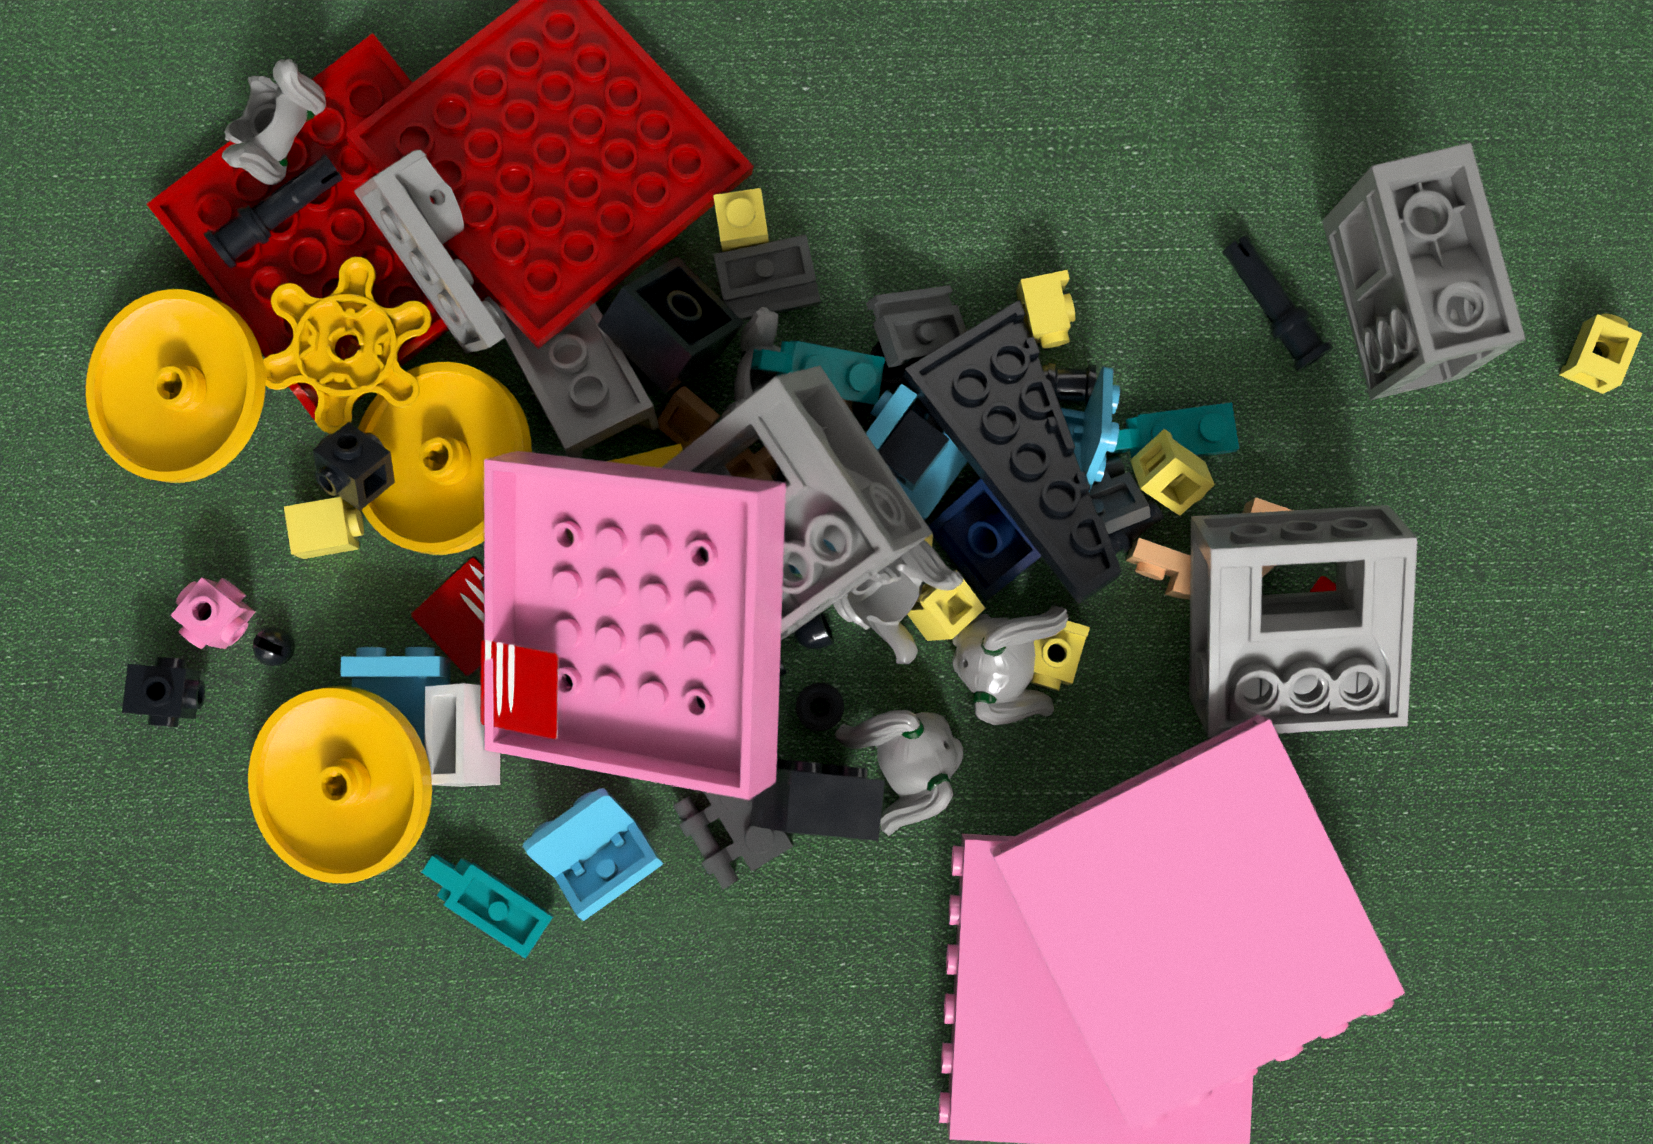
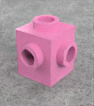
M201 577L198 582H191L181 591L176 599L178 607L171 614V617L183 625L178 632L196 647L203 649L205 645L226 649L228 645H233L244 634L248 627L247 622L254 615L255 611L242 601L246 595L226 579L221 578L219 582H215ZM212 608L210 617L203 620L204 615Z

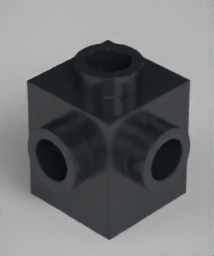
M349 422L334 434L324 437L318 446L313 449L317 471L315 477L318 484L328 494L332 496L337 494L359 511L395 483L391 452L383 446L375 435L368 432L363 433Z
M155 657V666L128 664L122 713L149 715L148 725L178 727L179 718L196 719V711L202 708L205 699V683L200 680L201 671L185 669L186 659Z

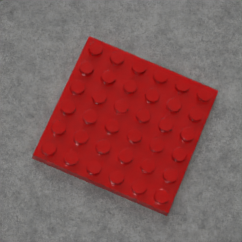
M597 0L518 1L345 134L348 143L376 174L384 171L415 150H420L426 155L425 157L443 181L452 188L464 222L463 231L442 245L455 259H459L467 267L472 278L538 349L714 206L713 195L731 192L753 173L754 167Z
M372 33L311 79L325 92L326 107L323 112L305 122L302 129L295 136L293 145L287 155L289 165L286 168V175L277 185H268L253 177L243 168L230 166L221 157L226 148L235 144L229 141L146 204L220 300L237 312L247 323L265 358L286 350L293 340L291 324L286 319L278 316L272 308L271 297L275 289L280 285L292 283L300 286L311 297L319 299L328 297L338 287L341 265L352 257H362L373 265L376 279L373 284L372 294L378 305L384 308H395L408 301H418L424 304L431 313L432 321L427 332L421 336L412 337L404 341L397 353L400 367L449 330L354 192L377 174L352 148L345 134L412 84L408 76ZM325 154L344 180L336 183L271 230L272 237L269 238V242L265 245L258 243L238 257L236 259L237 265L230 269L203 233L208 229L214 232L237 216L236 209L243 205L245 207L248 204L252 208ZM448 252L452 260H455V258ZM475 280L470 285L481 302L489 296ZM344 335L340 337L335 345V353L338 358L345 360L354 356L358 349L360 350L361 347L357 336ZM301 382L288 386L315 421V412L318 406L316 390L311 385Z

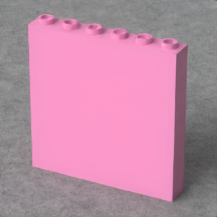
M1259 714L989 849L1130 1131L1138 1127L1140 1129L1155 1127L1167 1118L1168 1112L1184 1104L1187 1107L1201 1104L1212 1096V1090L1228 1082L1238 1084L1247 1081L1257 1074L1258 1067L1274 1059L1276 1061L1288 1060L1303 1050L1302 1045L1318 1037H1334L1348 1028V1022L1364 1014L1368 1016L1380 1014L1393 1006L1394 999L1405 994L1271 720Z
M962 834L961 846L952 847L951 875L960 876L959 895H950L949 925H957L956 945H947L946 974L955 975L954 994H945L944 1024H952L951 1043H942L941 1073L949 1074L948 1093L940 1092L938 1109L939 1123H947L949 1139L1027 1144H1250L1253 1077L1238 1084L1228 1082L1212 1090V1096L1201 1104L1187 1107L1184 1104L1168 1112L1167 1118L1155 1127L1149 1129H1140L1138 1127L1130 1131L989 850L1014 836Z

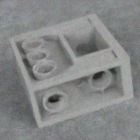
M1471 143L1371 166L1322 220L1370 400L1462 379L1525 340Z
M821 366L776 376L661 467L664 469L731 476L725 465L761 438L789 480L786 482L781 640L788 637L933 534ZM823 539L831 542L836 552L830 550ZM701 546L700 555L706 562H708L709 554L707 550ZM788 565L796 567L800 571L802 578L795 576L790 571Z
M1389 505L1191 516L1189 698L1208 738L1214 737L1258 714L1271 720L1277 734L1408 726L1417 537ZM1337 562L1336 591L1262 595V566Z

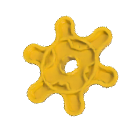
M352 257L341 265L338 287L328 297L320 299L311 297L300 286L292 283L280 285L275 289L271 297V305L275 313L291 324L293 340L286 350L269 355L263 360L266 386L270 389L281 390L298 382L311 385L318 395L315 421L317 426L328 434H334L346 423H351L353 404L358 397L365 393H378L391 405L400 408L411 406L416 402L420 393V386L416 378L400 367L397 353L404 341L412 337L421 336L427 332L432 321L431 313L424 304L418 301H408L395 308H384L378 305L372 294L376 272L373 265L362 257ZM344 335L357 336L361 347L360 350L358 349L354 356L345 360L338 358L335 353V345L340 337Z

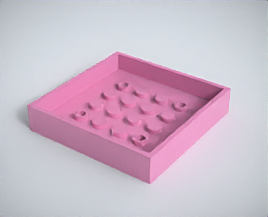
M522 451L484 459V640L554 652L559 656L558 727L556 739L494 727L493 658L485 660V750L750 800L776 782L786 483ZM568 529H570L574 535L573 543L569 540L567 536ZM701 546L704 547L709 554L708 562H706L700 555ZM566 674L572 679L573 686L567 682ZM697 696L703 699L705 710L697 704Z

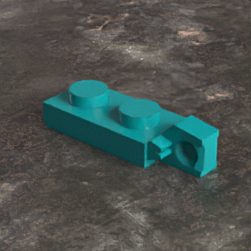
M782 341L780 352L754 349L751 368L777 373L776 376L821 366L843 400L876 405L879 398L885 358L800 341Z
M1232 402L1142 414L1135 418L1126 419L1127 429L1119 430L1114 452L1106 451V455L1130 452L1132 459L1163 429L1170 432L1175 441L1198 457L1236 452L1239 450Z
M435 854V856L432 855L421 872L442 886L436 896L445 902L444 906L525 959L555 916L474 862L470 863L463 858L455 866Z

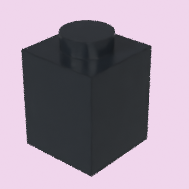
M910 410L878 453L895 478L913 491L945 450L950 439L943 434L944 430L932 415L923 412L919 416Z

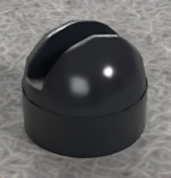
M823 612L795 631L798 642L808 649L817 650L834 644L830 625Z
M269 627L256 635L253 640L252 649L259 662L269 666H281L292 658L295 644L292 636L287 631ZM266 639L283 646L280 655L262 648L263 640Z

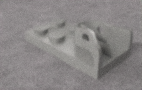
M415 150L371 178L354 192L464 352L468 354L490 348L505 337L499 328L502 325L501 318L488 301H480L470 286L474 283V280L467 267L457 258L452 260L442 245L464 229L459 205L452 188L443 181L425 157L426 155L420 150Z
M490 296L484 298L500 316L502 325L499 328L504 334L508 346L561 442L567 457L582 458L583 450L635 424L650 430L659 427L653 404L623 351L597 326L603 315L596 303L538 349Z

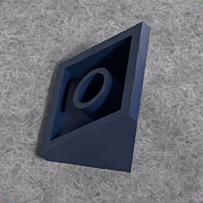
M982 479L977 481L928 525L935 540L985 601L989 600L1042 557Z

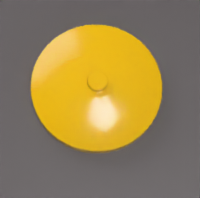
M167 289L136 299L124 307L109 322L100 335L90 358L86 377V404L89 419L98 441L109 456L121 467L146 479L170 483H185L216 473L229 464L243 450L258 424L264 404L266 386L262 353L247 323L231 307L215 298L190 290Z
M428 363L406 371L416 378L420 386V393L416 402L405 408L395 407L382 395L378 394L361 419L358 429L363 433L368 432L375 435L383 446L391 452L395 483L364 507L362 512L373 528L390 542L424 554L447 555L468 550L484 541V459L515 451L532 453L529 426L520 404L508 388L499 380L481 370L461 363Z
M331 686L310 690L291 698L282 704L265 722L257 736L250 757L248 791L254 818L262 835L273 851L284 862L301 874L322 882L353 883L389 870L413 849L425 828L432 800V776L428 757L420 737L408 719L395 706L382 697L364 689L349 686Z

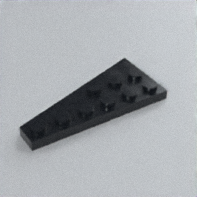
M1018 300L907 367L904 371L903 379L913 392L917 394L923 405L1074 599L1080 604L1118 579L1122 570L1103 519L1096 513L1089 494L1091 487L1085 471L1081 472L1074 454L1075 445L1052 383L1045 377L1038 358L1040 351L1035 338L1030 337L1024 321L1025 312L1021 301Z

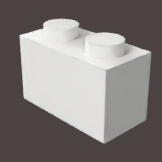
M462 683L425 686L424 748L430 765L432 785L458 787L500 785V753L485 750V725L480 721L481 685Z

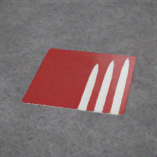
M475 558L467 561L411 613V617L466 676L471 675L481 665V641L484 640V567Z
M482 640L481 723L485 725V661L493 658L494 727L556 739L558 727V654Z

